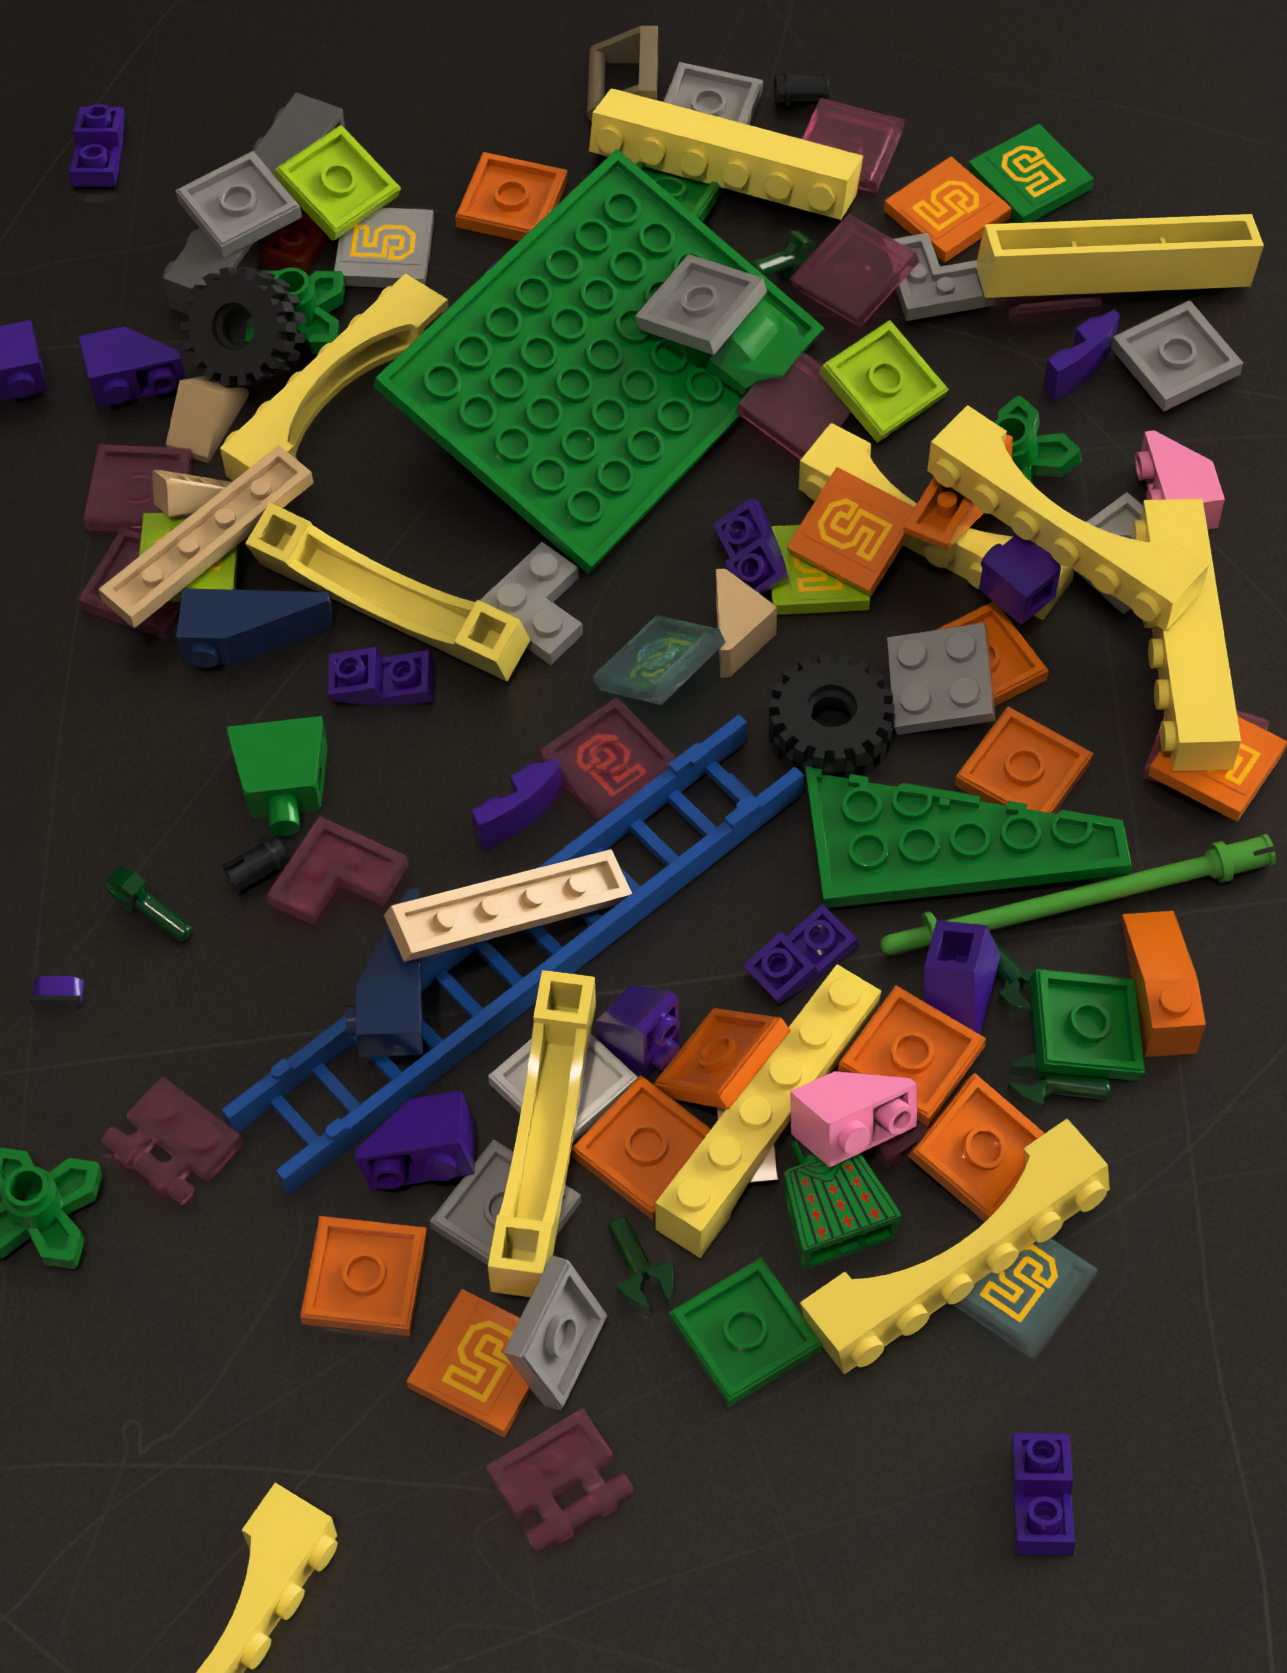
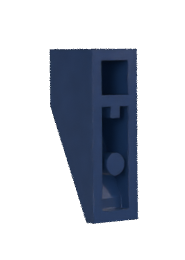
M184 588L176 635L183 664L202 668H209L215 665L232 666L333 628L334 624L329 592Z
M419 888L407 889L400 903L419 899ZM389 926L386 928L356 984V1005L346 1006L347 1038L357 1037L359 1057L423 1055L421 958L404 962Z

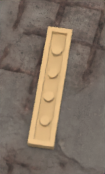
M278 445L100 587L101 600L133 628L137 627L248 537L269 502L284 508L313 484L312 472Z
M612 849L392 905L386 911L384 917L404 962L615 906L632 894Z

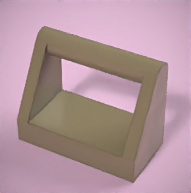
M639 26L590 47L587 92V118L592 121L593 111L605 97L606 63H639V84L625 89L623 92L657 100L658 26Z

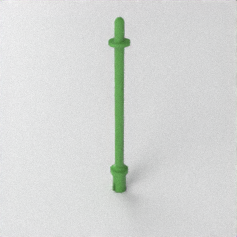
M1267 834L1227 845L1223 841H1218L1209 845V849L1205 852L1204 856L945 921L987 925L990 931L1205 876L1217 879L1220 883L1231 881L1234 874L1266 866H1274L1276 854L1275 851L1256 856L1253 854L1254 851L1273 847V843ZM930 911L922 913L921 927L884 936L880 943L881 950L887 955H895L923 947H928L929 949L936 924V918Z

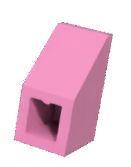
M1154 430L1146 431L1141 452L1135 453L1137 477L1139 480H1145L1148 488L1146 500L1203 499L1207 530L1218 528L1225 498L1213 461Z
M836 1071L790 1091L791 1134L828 1167H832L916 1127L917 1083L911 1078Z

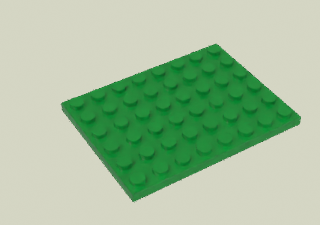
M616 149L375 378L373 387L585 573L589 574L779 379L770 378L758 381L742 395L705 369L712 354L639 329L635 318L636 314L686 256L690 254L763 278L767 289L763 299L797 325V332L809 343L801 355L820 337L824 327L622 152Z

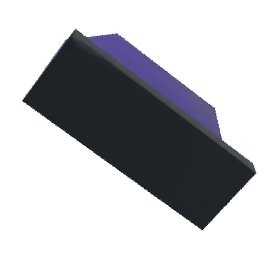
M41 976L34 980L33 995H30L31 1005L33 1008L82 1009L84 981L74 976Z

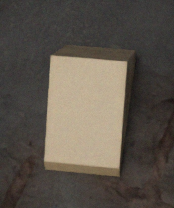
M206 376L180 380L166 440L167 450L210 463L250 395L249 389L242 386L219 384L220 380H210Z
M716 569L720 678L731 677L776 635L777 607L727 569Z

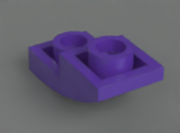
M95 104L79 108L73 130L76 147L69 169L71 186H116L123 143L124 107H108L103 104Z
M1116 310L1098 318L1092 317L1084 321L1076 328L1073 347L1061 349L1051 358L1047 359L1043 389L1053 401L1080 386L1108 358L1112 351L1113 336L1117 335L1120 315Z
M748 499L713 524L730 559L725 561L729 571L760 595L765 594L788 578L779 544L759 501Z
M376 647L329 654L327 696L331 701L362 705H406L434 702L435 660L429 650L382 657Z
M557 757L544 763H531L523 767L518 773L510 775L512 794L505 797H492L483 802L479 807L471 810L474 836L482 851L500 844L525 829L539 818L559 797L563 790L561 765Z
M822 904L787 936L782 931L779 932L751 957L743 967L779 1004L831 970L859 946V942L829 909Z
M1012 1433V1488L1016 1554L1072 1556L1074 1554L1075 1533L1071 1498L1073 1473L1069 1434Z

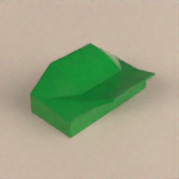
M762 298L715 355L711 356L705 369L744 395L758 381L782 378L809 343L797 332V325Z

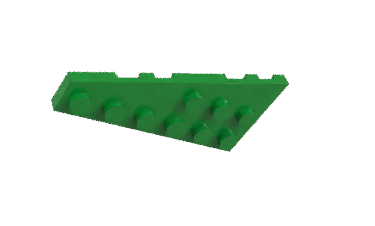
M805 766V778L822 900L827 908L1128 875L1131 872L1132 864L1123 820L1066 810L1053 814L1027 809V804L1008 801L1006 806L980 801L981 796L907 783H902L898 787L869 782V777L850 774L848 779L824 775L823 769Z

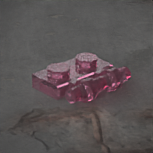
M163 1076L126 1113L129 1123L138 1130L134 1134L127 1136L113 1126L105 1132L101 1140L103 1145L114 1152L113 1159L126 1169H136L149 1179L150 1188L162 1197L171 1196L181 1205L185 1204L195 1191V1188L184 1180L191 1171L208 1183L243 1145V1140L239 1133ZM158 1144L170 1153L173 1158L162 1163L150 1154L149 1151Z
M583 1408L486 1466L488 1476L516 1520L534 1509H537L544 1521L525 1532L536 1552L554 1541L559 1545L574 1536L573 1529L598 1514L604 1518L618 1509L617 1502L634 1492L631 1482L623 1472L606 1483L598 1473L599 1469L613 1462V1453ZM580 1482L587 1494L561 1510L554 1497Z

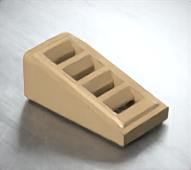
M153 470L154 505L170 518L192 515L232 482L164 470Z

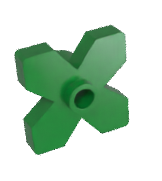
M293 267L280 271H268L275 274L274 279L284 280L290 285L286 293L297 294L301 303L296 305L294 310L295 312L304 313L306 323L297 324V332L306 333L305 342L302 344L311 354H318L325 344L332 343L341 334L339 320L330 315L329 312L343 305L345 291L343 272L315 271L309 277L303 270ZM253 317L247 320L246 344L250 342L254 333Z
M1016 396L998 411V419L995 421V424L1007 431V435L1013 437V462L1032 484V475L1064 477L1081 463L1080 448L1064 433L1037 436L1040 423L1038 410L1022 396Z
M0 1147V1195L2 1203H0V1258L6 1257L31 1237L44 1265L75 1269L78 1266L85 1239L82 1232L67 1215L96 1201L103 1175L99 1164L95 1161L68 1158L48 1173L46 1170L34 1166L27 1151Z

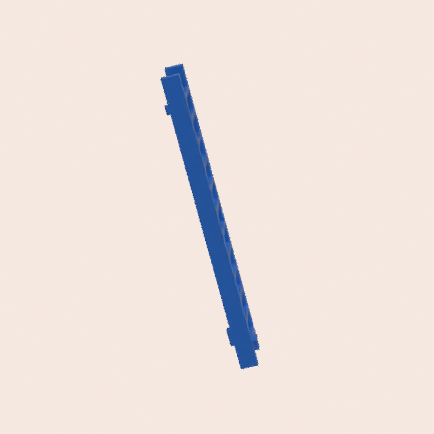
M738 714L702 743L698 744L696 742L668 764V769L538 867L606 851L631 832L666 866L663 870L640 886L620 867L632 894L603 916L597 911L578 915L589 927L564 947L542 926L524 930L549 956L546 961L524 978L488 942L490 939L422 957V991L436 982L464 1011L470 1020L442 1040L422 1019L423 1043L430 1051L403 1072L388 1056H366L389 1083L362 1104L326 1067V1065L353 1044L357 1046V1037L347 1038L345 1015L287 1060L283 1058L271 1068L269 1074L224 1107L222 1113L227 1127L234 1135H237L266 1111L273 1108L306 1145L303 1150L276 1170L281 1188L290 1196L391 1117L409 1099L415 1098L534 1005L537 1000L542 970L568 974L575 973L803 794V774L794 767L762 793L754 797L753 793L732 773L729 774L719 763L747 742V721ZM704 774L736 803V809L724 817V822L718 827L681 793ZM667 803L704 837L681 856H678L643 822ZM474 951L510 987V989L484 1009L448 973V971ZM312 1076L320 1082L348 1113L341 1120L337 1118L329 1124L321 1136L317 1135L285 1099L287 1095Z

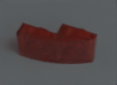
M300 207L302 218L280 228L262 247L261 264L278 270L293 267L306 272L319 255L329 237Z

